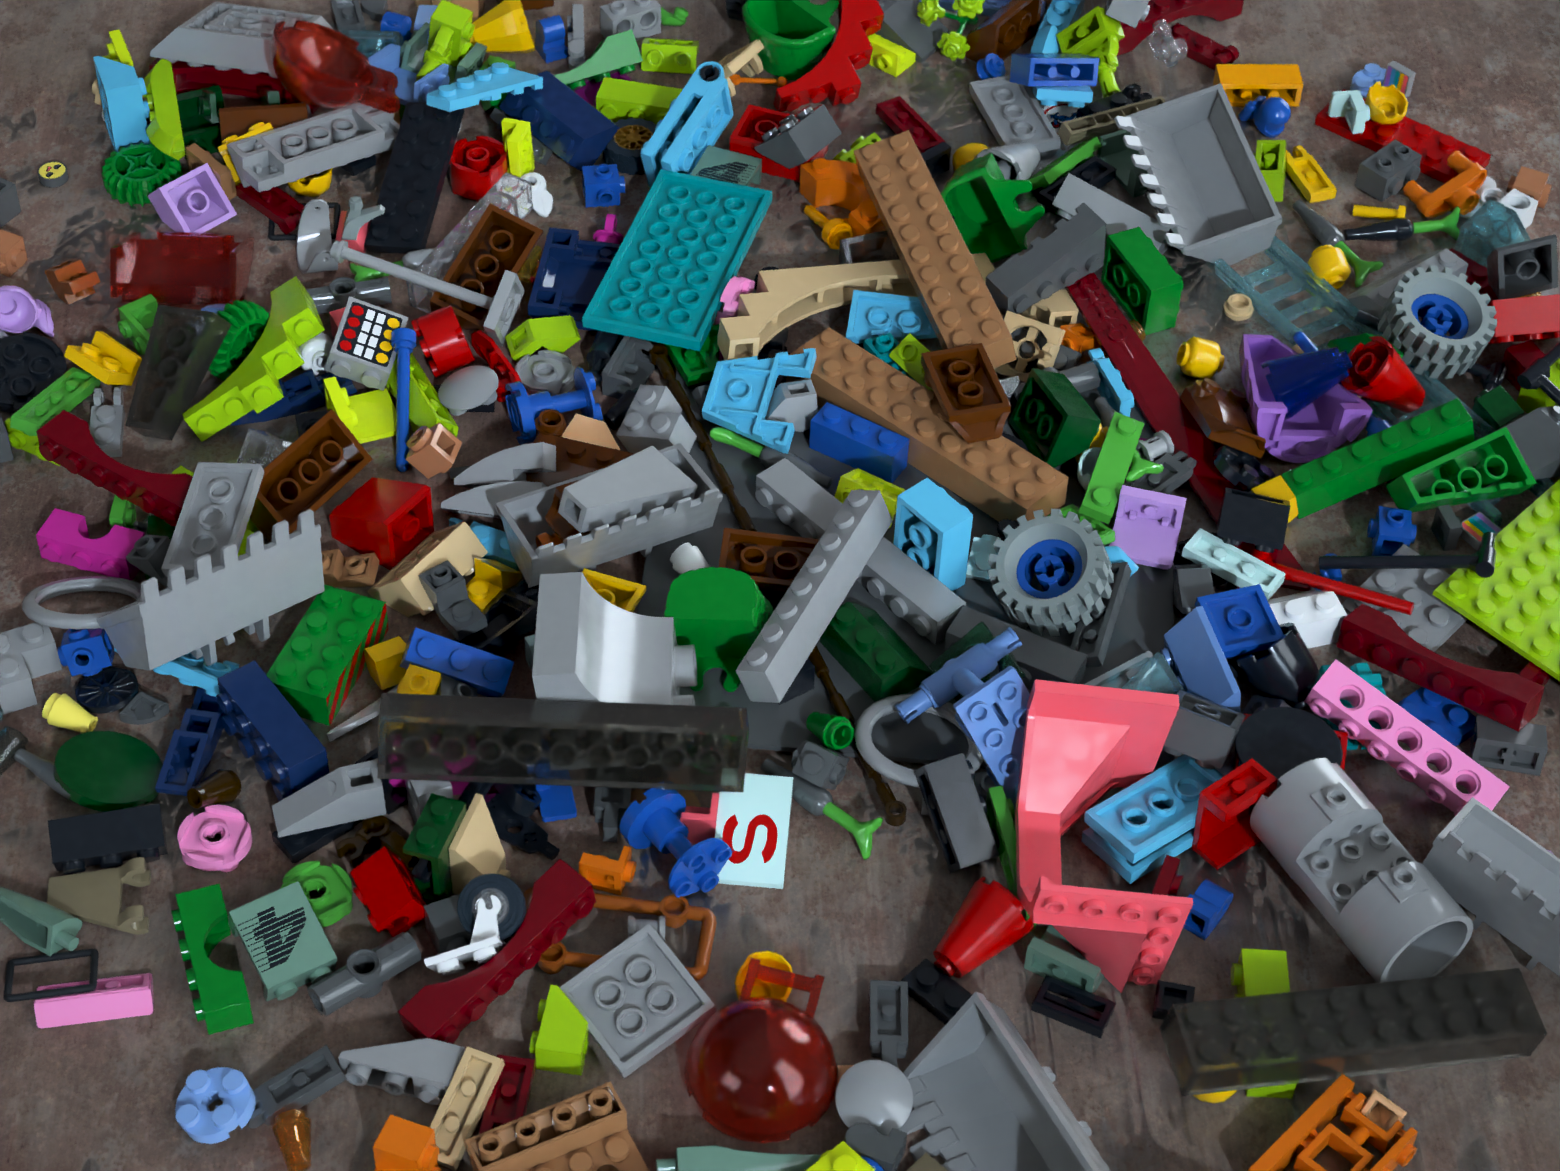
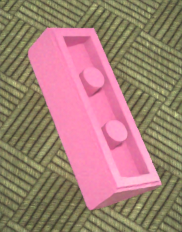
M152 973L97 979V987L91 992L34 999L37 1026L42 1029L150 1015L154 1009ZM89 980L40 986L36 991L87 985Z

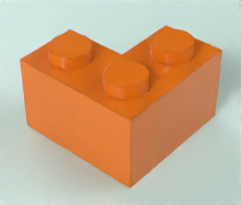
M390 1114L373 1145L376 1167L374 1171H442L438 1167L439 1147L436 1146L434 1129Z

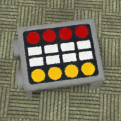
M349 296L324 371L333 373L338 377L362 383L367 387L384 391L397 355L391 346V332L398 328H405L409 317Z

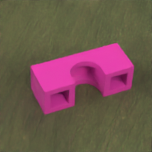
M55 508L36 534L41 558L73 566L80 570L106 575L107 577L133 580L140 569L129 563L126 556L134 548L136 541L145 535V532L115 524L107 535L97 539H90L85 516Z

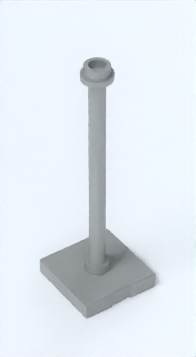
M336 240L330 251V257L335 259V262L342 263L345 259L489 309L483 327L487 335L500 346L504 345L505 336L508 335L525 292L517 273L505 270L496 295L492 298L348 248V242L344 240L341 242Z

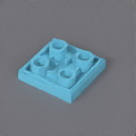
M1032 86V92L1041 105L1056 106L1057 101L1068 102L1070 107H1085V103H1091L1093 99V91L1089 86Z

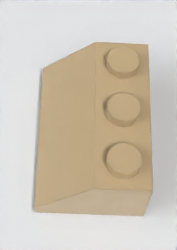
M465 521L431 533L368 590V593L373 598L386 602L387 606L406 617L418 613L424 616L434 610V607L419 580V575L448 560L462 576H468L475 572L474 559L483 558L488 551Z

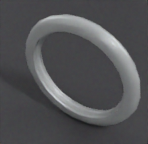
M107 576L62 579L38 586L28 592L22 601V610L32 621L49 627L98 629L100 626L96 618L112 611L93 614H68L45 609L40 604L59 595L82 591L116 592L131 596L137 601L141 599V584L128 579Z
M912 694L888 696L874 702L863 711L856 722L854 737L858 751L864 761L884 777L903 785L920 788L914 773L916 769L904 767L886 758L876 749L871 736L873 726L877 720L888 714L899 712L896 710L895 705L901 703ZM947 702L940 708L934 709L930 707L925 711L945 718L964 733L955 719L956 711L953 708L954 704ZM965 734L969 744L968 754L965 759L970 761L974 772H976L984 759L976 745Z

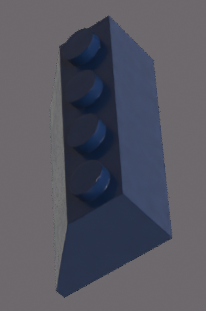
M549 71L537 74V76L543 77V88L534 90L528 86L524 87V93L513 95L509 92L499 108L515 120L530 122L531 134L565 162L582 171V166L594 165L620 128Z

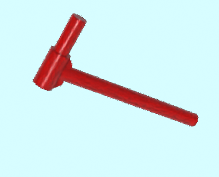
M1254 547L1250 555L1286 573L1285 580L1320 590L1334 591L1337 595L1411 615L1413 612L1414 602L1273 563L1270 553L1256 550Z

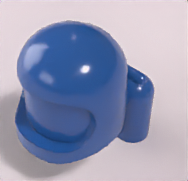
M1258 96L1254 101H1248L1238 117L1242 121L1254 119L1256 127L1263 135L1274 138L1284 130L1285 123L1291 117V109L1283 98L1270 97L1266 99V96Z

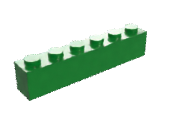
M1456 398L1282 473V478L1296 496L1299 513L1297 515L1298 519L1401 476L1474 442L1473 419L1460 400Z

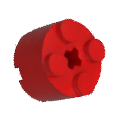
M476 136L475 141L467 142V138L457 141L449 163L451 191L462 197L474 199L481 204L490 203L493 197L498 195L501 188L508 183L507 155L503 144L487 136Z
M451 305L411 320L417 337H424V339L419 340L425 357H433L428 362L435 378L475 361Z

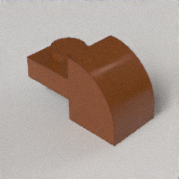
M69 259L44 271L58 297L67 305L94 294L93 285L101 282L96 271L85 270L81 259Z

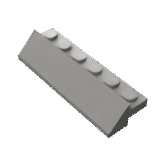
M374 97L227 144V149L243 188L252 186L258 192L268 191L273 187L295 182L298 179L313 174H320L325 170L344 166L350 162L368 158L386 150H392L400 124L394 120V109L380 97Z

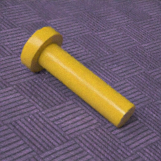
M1354 204L1352 216L1385 220L1405 218L1406 206L1399 205L1398 209Z

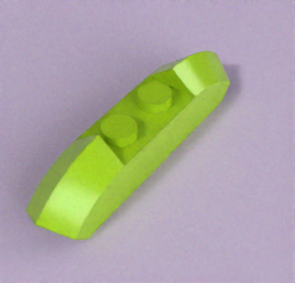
M162 58L144 78L147 95L142 96L148 101L151 124L146 129V133L156 148L179 161L186 153L172 65L170 61Z
M410 353L409 420L412 431L415 433L422 426L431 428L440 423L457 437L459 427L447 408L441 404L436 390L414 355ZM397 355L386 384L387 390L396 399Z

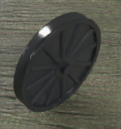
M116 667L105 668L95 675L84 677L75 689V697L77 703L90 713H110L125 707L138 693L139 685L136 676L131 671Z

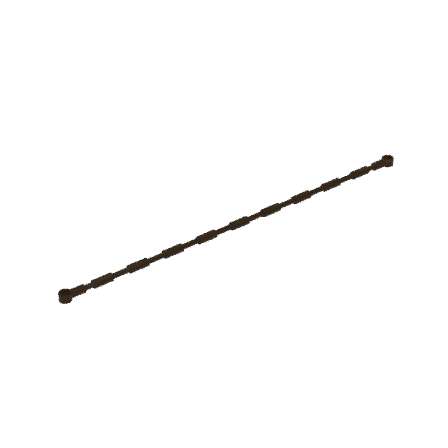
M655 344L649 350L650 362L653 365H657L664 379L668 380V387L684 411L691 429L696 434V442L701 451L705 452L722 492L727 495L734 508L733 514L742 530L757 531L745 507L741 506L733 491L734 486L723 464L718 462L711 448L712 443L701 422L697 421L690 408L691 403L681 383L674 377L675 372L668 360V348L662 344ZM777 592L780 600L786 592ZM815 645L808 659L815 666L817 677L822 679L830 695V703L837 716L847 718L855 731V719L842 694L837 692L829 676L830 671ZM856 748L855 751L867 775L876 784L875 790L885 808L884 818L886 823L891 826L902 825L906 820L907 808L905 804L896 800L889 784L883 781L880 773L876 772L864 761Z

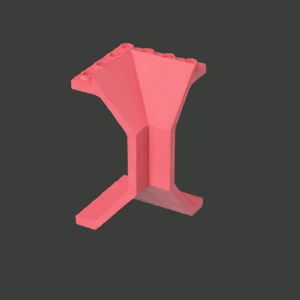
M1035 679L1027 703L1015 808L1017 897L1033 923L1052 925L1091 964L1100 967V972L1121 994L1126 982H1134L1137 985L1157 984L1191 911L1193 898L1062 885L1060 838L1085 815V811L1092 808L1111 789L1117 787L1127 788L1154 771L1179 709V695Z

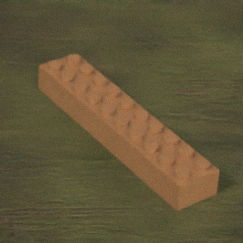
M909 130L854 150L860 177L942 349L982 343L993 368L1017 360L1012 336Z
M830 327L789 354L804 353L803 349L814 348L816 349L817 358L811 378L786 376V383L811 379L817 394V405L820 407L829 402L909 438L907 463L1000 522V520L1008 518L1009 520L1017 521V518L1025 515L1027 521L1035 518L1033 511L1042 509L1044 515L1047 516L1051 514V508L1061 509L1065 505L1068 476L1004 436L997 439L967 443L948 422L934 392Z

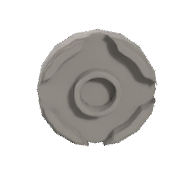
M541 350L538 351L537 355L530 356L527 354L516 363L515 370L529 395L548 391L551 396L569 392L574 387L575 366L572 365L571 359L562 353Z

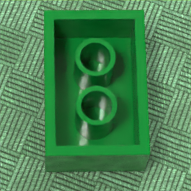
M1140 227L1108 235L1101 282L1143 336L1175 327L1177 314L1180 309L1181 291L1184 288L1182 277L1173 270L1166 257L1161 255L1153 245L1152 240L1145 235Z

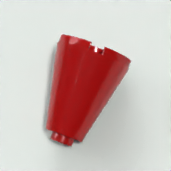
M1380 336L1369 337L1372 341L1365 345L1360 342L1351 350L1341 368V372L1344 374V381L1341 380V383L1348 391L1404 413H1411L1422 406L1425 398L1424 388L1388 340Z
M982 876L973 884L934 950L933 955L936 959L934 965L949 977L961 978L1027 936L1034 928L1031 918L1026 921L1021 914L1024 910L1021 902L999 882L993 880L988 885L984 883L986 877Z

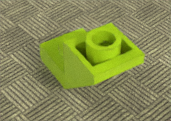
M570 315L527 319L505 336L511 357L517 362L523 356L533 354L542 346L550 351L563 353L581 339L574 318Z

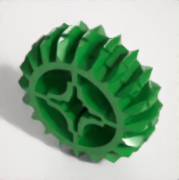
M143 142L140 145L130 143V146L127 148L119 147V152H111L110 158L105 159V165L102 167L103 183L107 193L111 195L112 199H118L120 204L128 202L131 207L135 204H141L143 207L145 204L151 203L148 198L149 194L183 176L180 160L178 161L160 151L152 143L149 145H145Z
M245 299L242 301L235 300L232 304L227 303L224 311L218 310L217 317L214 320H210L211 325L209 329L204 330L206 336L200 342L204 347L200 350L199 354L203 357L201 363L206 366V370L210 371V374L225 381L253 350L264 332L270 317L269 312L265 311V308Z

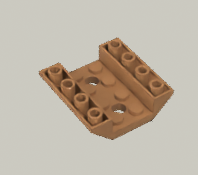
M611 1081L465 1140V1146L474 1171H649L627 1130V1111Z

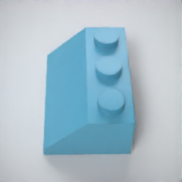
M101 56L93 57L105 125L114 151L119 152V147L127 148L130 146V143L140 145L143 142L145 145H149L150 140L146 129L150 124H147L146 119L150 118L148 102L143 101L142 95H147L143 77H137L133 66Z

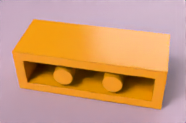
M1216 64L1213 86L1222 84L1232 107H1244L1248 101H1254L1258 96H1266V99L1280 97L1286 100L1290 107H1299L1303 81L1298 64Z

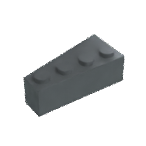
M1082 203L1075 209L1077 214L1066 221L1062 218L1054 224L1056 230L1046 238L1042 239L1039 236L1033 240L1025 254L1020 256L1016 253L986 276V286L998 310L1004 316L1007 311L1016 314L1024 312L1028 307L1049 298L1053 293L1066 286L1073 285L1077 280L1096 272L1104 265L1107 223L1085 203Z

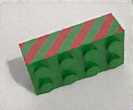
M324 584L325 591L317 594L266 675L301 718L330 726L367 666L364 649L381 643L389 627L386 602Z

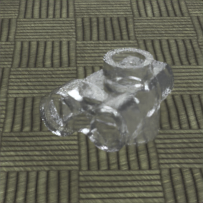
M1165 19L1155 22L1153 25L1154 31L1147 37V42L1154 51L1156 59L1162 60L1167 67L1176 66L1179 60L1185 59L1187 56L1186 41L1183 38H1173L1172 30Z

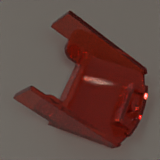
M134 232L110 248L111 297L118 298L122 295V302H133L152 294L157 303L201 305L232 304L235 300H246L254 253V237L249 236L243 242H234V235L157 232V239H141V232Z

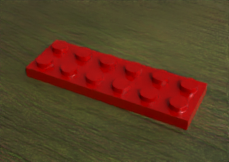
M1329 104L1316 115L1315 125L1375 152L1393 140H1397L1422 155L1419 166L1421 173L1443 183H1447L1459 175L1447 165V159L1454 151L1459 150L1473 163L1480 164L1483 168L1489 164L1491 154L1477 147L1470 146L1455 139L1453 136L1443 134L1428 125L1421 124L1406 116L1395 124H1380L1370 118L1365 123L1364 132L1360 134H1352L1345 117H1329Z

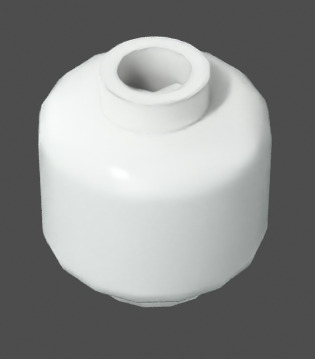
M323 332L299 346L305 362L301 367L305 372L312 369L316 376L327 372L324 371L333 345L330 337Z

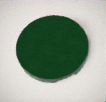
M92 731L70 738L59 748L55 757L53 775L55 781L59 782L62 788L70 794L72 801L92 810L107 812L137 806L142 803L149 804L159 794V792H156L155 787L163 764L158 754L149 745L135 737L113 731Z

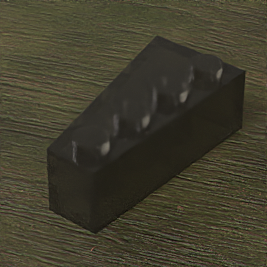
M158 305L125 426L146 437L172 441L183 420V413L188 410L231 324L214 312Z

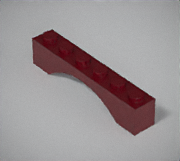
M1150 0L1148 3L1150 6L1149 13L1144 21L1139 20L1136 28L1120 21L1125 37L1119 41L1117 56L1131 52L1151 33L1165 24L1180 18L1207 16L1221 22L1239 16L1242 13L1244 0Z
M156 58L149 65V71L160 61V58ZM184 61L171 63L176 94L219 85L222 94L240 95L260 100L259 88H273L279 91L280 104L308 102L311 114H314L323 103V76H318L310 82H302L296 80L294 76L273 78L269 76V73L264 72L245 74L241 72V69L235 68L223 71L215 69L214 65L204 64L201 67H193L187 65V62Z
M65 410L61 411L36 431L39 451L46 460L65 467L69 472L86 478L95 486L102 487L114 493L118 498L135 504L144 512L152 513L165 520L171 526H176L193 478L186 473H151L133 469L117 462L105 454L95 443L90 433L88 422Z
M1361 604L1343 618L1336 647L1518 732L1537 715L1544 686L1513 672L1477 668L1441 656L1409 637L1391 616L1365 604Z
M559 859L534 883L532 900L526 917L508 944L487 963L466 975L446 982L425 985L398 1011L404 1029L417 1040L430 1038L454 1044L460 1032L468 1024L480 1019L492 1001L499 995L507 993L513 986L515 979L526 969L533 968L540 960L541 955L552 944L559 943L565 937L568 929L578 919L586 917L591 912L596 903L592 883L562 859Z

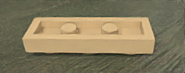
M467 1046L429 1127L434 1129L436 1146L439 1147V1165L454 1171L457 1170L466 1150L465 1140L472 1137L505 1065L503 1059Z

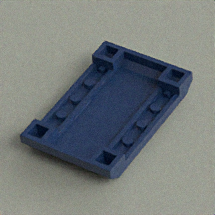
M549 228L528 303V315L533 319L570 315L574 318L577 329L598 331L583 327L582 317L621 244L579 240L578 230Z

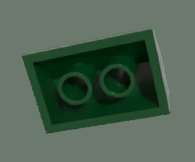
M1035 368L1031 369L1009 420V424L1026 444L1031 454L1053 468L1089 449L1093 438L1099 431L1101 423L1098 416L1064 374Z
M850 601L838 608L820 637V643L874 702L888 696L906 694L918 688L922 681L934 674L875 610Z

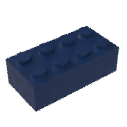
M255 660L217 678L220 693L216 695V698L224 714L220 720L225 732L229 736L234 735L237 738L242 754L247 759L251 757L254 760L258 774L264 781L269 780L272 783L274 793L279 801L329 774L326 748Z

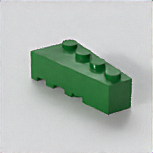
M1504 427L1399 476L1386 485L1398 509L1418 512L1435 509L1437 506L1449 504L1453 506L1521 494L1537 484L1508 428Z

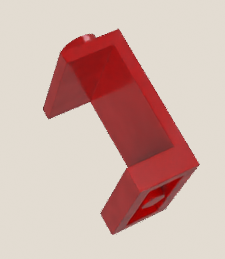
M1251 758L1202 790L1199 795L1192 849L1218 870L1260 842L1261 840L1250 827L1249 808L1262 795L1266 796L1277 788L1278 779Z

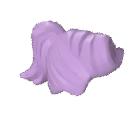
M9 285L0 287L1 330L18 334L26 332L34 326L47 336L54 337L51 310L44 302L39 299H33L27 291L20 287Z

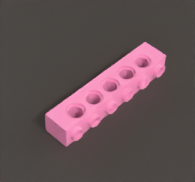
M1335 659L1315 684L1304 701L1316 715L1327 718L1338 726L1340 731L1347 732L1348 738L1357 740L1367 748L1374 758L1384 760L1396 769L1397 774L1401 778L1415 783L1425 791L1432 801L1442 803L1453 811L1455 816L1472 797L1492 811L1510 787L1337 659ZM1340 700H1347L1352 704L1353 708L1345 707ZM1369 721L1377 722L1382 729L1373 728ZM1398 742L1407 744L1410 751L1403 750L1398 745ZM1427 763L1434 764L1439 769V772L1430 770ZM1456 784L1464 786L1468 794L1460 792Z

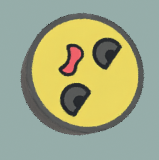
M50 161L38 168L39 181L45 187H59L68 181L67 167L62 162Z

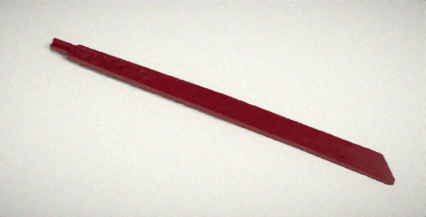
M1090 273L1077 280L1073 285L1066 286L1067 292L1114 368L1120 371L1122 382L1127 390H1131L1134 402L1154 433L1161 430L1167 432L1174 444V454L1182 450L1187 454L1186 459L1192 457L1197 461L1193 474L1187 482L1217 524L1225 487L1245 491L1244 487L1240 482L1235 486L1218 471L1213 462L1216 458L1213 456L1217 450L1216 447L1199 427L1181 401L1178 392L1095 273ZM1242 542L1241 546H1233L1251 554L1255 544ZM1285 544L1282 550L1274 549V553H1270L1273 563L1304 571ZM1285 579L1280 586L1301 591H1310L1312 587Z

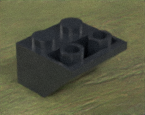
M1225 487L1217 521V536L1223 537V542L1230 545L1241 546L1242 542L1255 544L1254 548L1263 552L1274 553V549L1282 550L1290 512V501Z

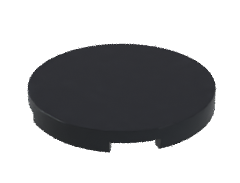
M23 332V335L0 338V411L7 413L17 412L68 371L63 353L53 341L44 336Z
M1272 707L1252 714L1241 724L1235 740L1238 767L1253 758L1277 779L1296 766L1313 759L1327 758L1331 763L1335 764L1337 762L1339 766H1341L1342 746L1334 730L1319 717L1297 708ZM1279 780L1277 782V788L1282 785Z

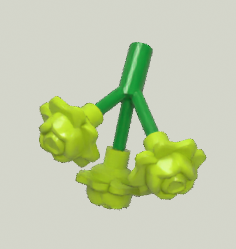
M921 0L918 3L917 16L921 18L920 23L925 24L927 27L936 21L937 18L942 19L943 17L958 20L960 23L957 32L951 31L949 34L944 32L941 35V40L937 43V46L941 48V55L950 58L952 61H955L957 58H965V53L970 49V46L966 43L967 38L962 36L966 25H976L978 23L976 14H982V5L985 0H955L952 9L958 11L957 14L945 11V8L939 6V0Z

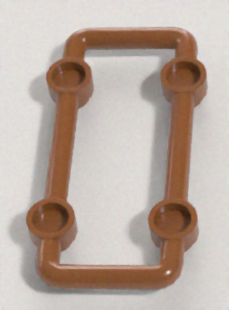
M533 887L523 892L526 902L525 917L532 900ZM594 893L596 903L593 908L665 916V925L670 928H679L687 920L701 921L702 925L694 967H684L695 981L701 980L706 976L717 925L716 916L710 909L689 905L686 898L683 896L677 898L674 894L664 897L662 901ZM559 942L552 944L541 955L537 964L545 973L557 974L565 966L587 968L600 959L602 955L567 951L564 944Z

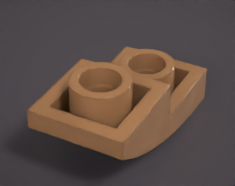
M340 549L321 551L325 585L332 587H365L374 585L380 562L375 552L344 557Z

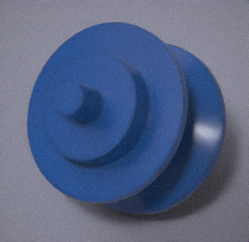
M990 53L985 59H980L976 64L978 77L981 80L1005 76L1004 61L996 54Z

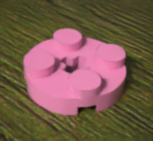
M739 275L730 279L720 299V302L725 303L723 313L717 312L715 325L720 323V318L737 317L739 295L753 293L754 280Z
M227 805L204 807L205 812L199 813L195 817L194 812L188 815L181 823L177 833L183 862L186 865L204 871L220 870L221 872L228 873L235 870L239 865V861L244 859L252 845L251 828L244 819V815L238 809ZM215 834H221V840L210 842L207 840V838H213Z

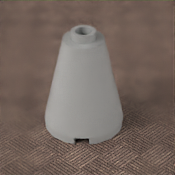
M1030 142L987 148L974 157L976 159L992 152L1005 180H1028L1040 162V152Z

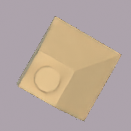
M476 793L448 848L452 892L455 894H460L472 879L480 875L494 873L510 879V871L506 870L505 852L483 795Z

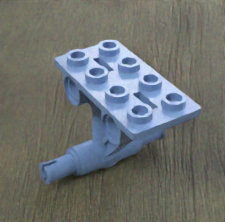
M1009 627L987 644L983 642L981 644L978 643L959 657L948 660L940 670L921 682V685H919L920 690L901 703L896 704L895 708L899 711L898 714L903 721L909 724L910 721L930 707L934 709L940 708L961 694L963 698L953 705L956 711L955 719L967 737L979 750L987 764L985 769L996 787H1003L1006 798L1012 800L1015 810L1027 703L1030 694L1013 666H1008L985 683L981 680L996 669V666H998L997 661L1022 646L1017 634Z

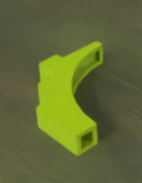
M297 276L270 292L272 305L269 320L253 350L240 366L208 396L183 413L184 420L201 442L250 411L255 410L258 414L282 399L284 395L278 380L305 363L299 346L325 330L313 298Z

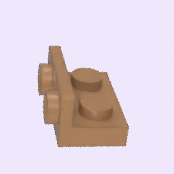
M196 143L185 148L189 172L208 163L227 198L231 200L237 196L236 186L239 184L234 182L232 173L226 165H222L213 158L209 151L203 150Z

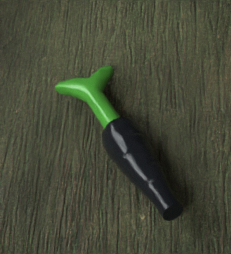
M1457 206L1452 213L1440 220L1412 222L1408 218H1396L1358 228L1345 229L1343 235L1345 241H1403L1410 239L1416 233L1443 231L1456 241L1461 242L1462 234L1457 227L1460 208Z

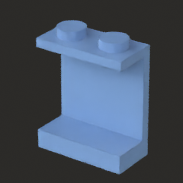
M392 43L361 62L359 88L405 106L407 102L427 103L428 93L437 90L439 86L449 85L450 82L448 76L449 65L443 63L416 82L417 73L399 67L401 47Z

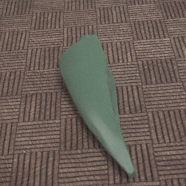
M0 886V921L23 942L48 956L57 953L63 948L69 951L77 948L79 939L76 935L83 925L81 920L45 902Z
M716 1145L677 1147L675 1158L656 1159V1171H806L818 1161L822 1154H773L741 1151Z

